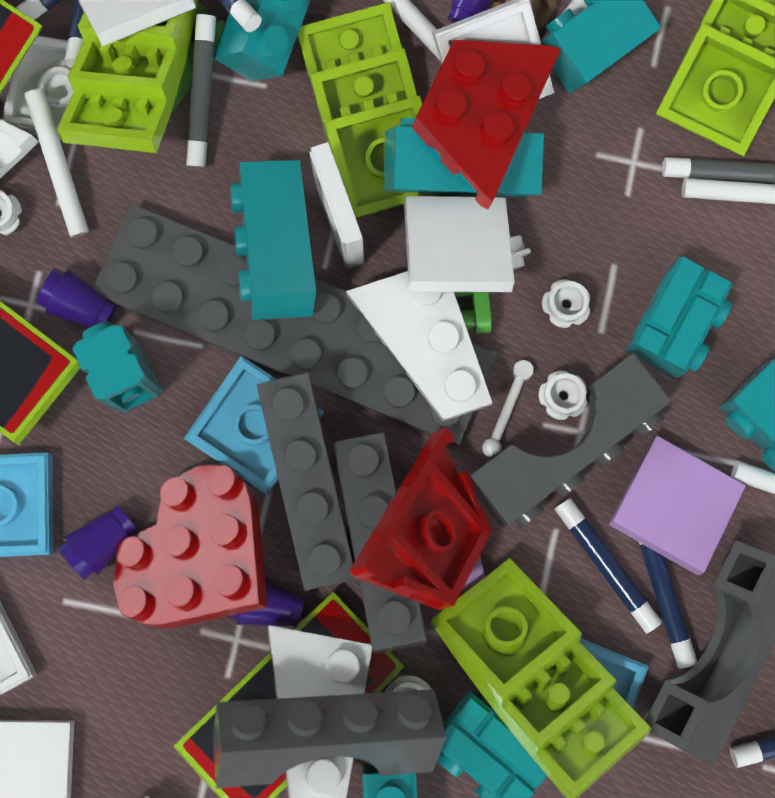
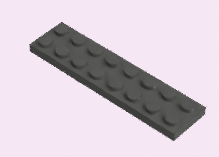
M130 205L93 286L94 289L109 301L117 304L120 308L236 356H242L253 363L287 377L308 372L314 388L430 436L433 432L447 427L452 432L455 442L450 444L459 447L473 412L442 421L407 376L406 371L388 347L375 334L374 329L359 309L357 310L347 297L346 291L315 279L316 297L313 317L252 320L250 301H240L238 270H247L245 256L236 257L234 245L136 205ZM472 343L486 382L497 353Z

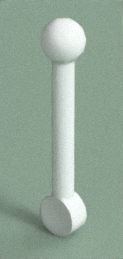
M521 360L515 364L513 368L515 379L491 438L486 439L482 444V451L488 457H496L501 453L502 446L500 440L524 381L529 380L533 374V366L526 360Z

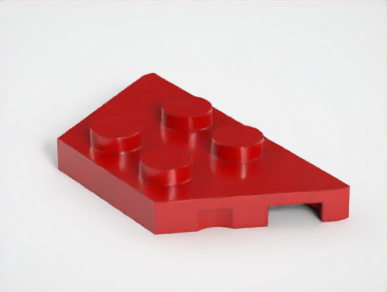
M453 40L415 118L412 129L427 146L434 148L439 153L441 162L454 176L460 172L478 192L475 200L481 207L487 210L495 199L561 49L555 46Z
M447 427L432 433L349 570L358 579L437 610L455 605L492 533L485 512L476 500L475 488L468 471L458 474L446 445L455 442L452 432Z

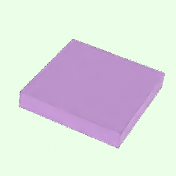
M655 436L642 457L608 525L699 576L705 572L746 485L661 437Z

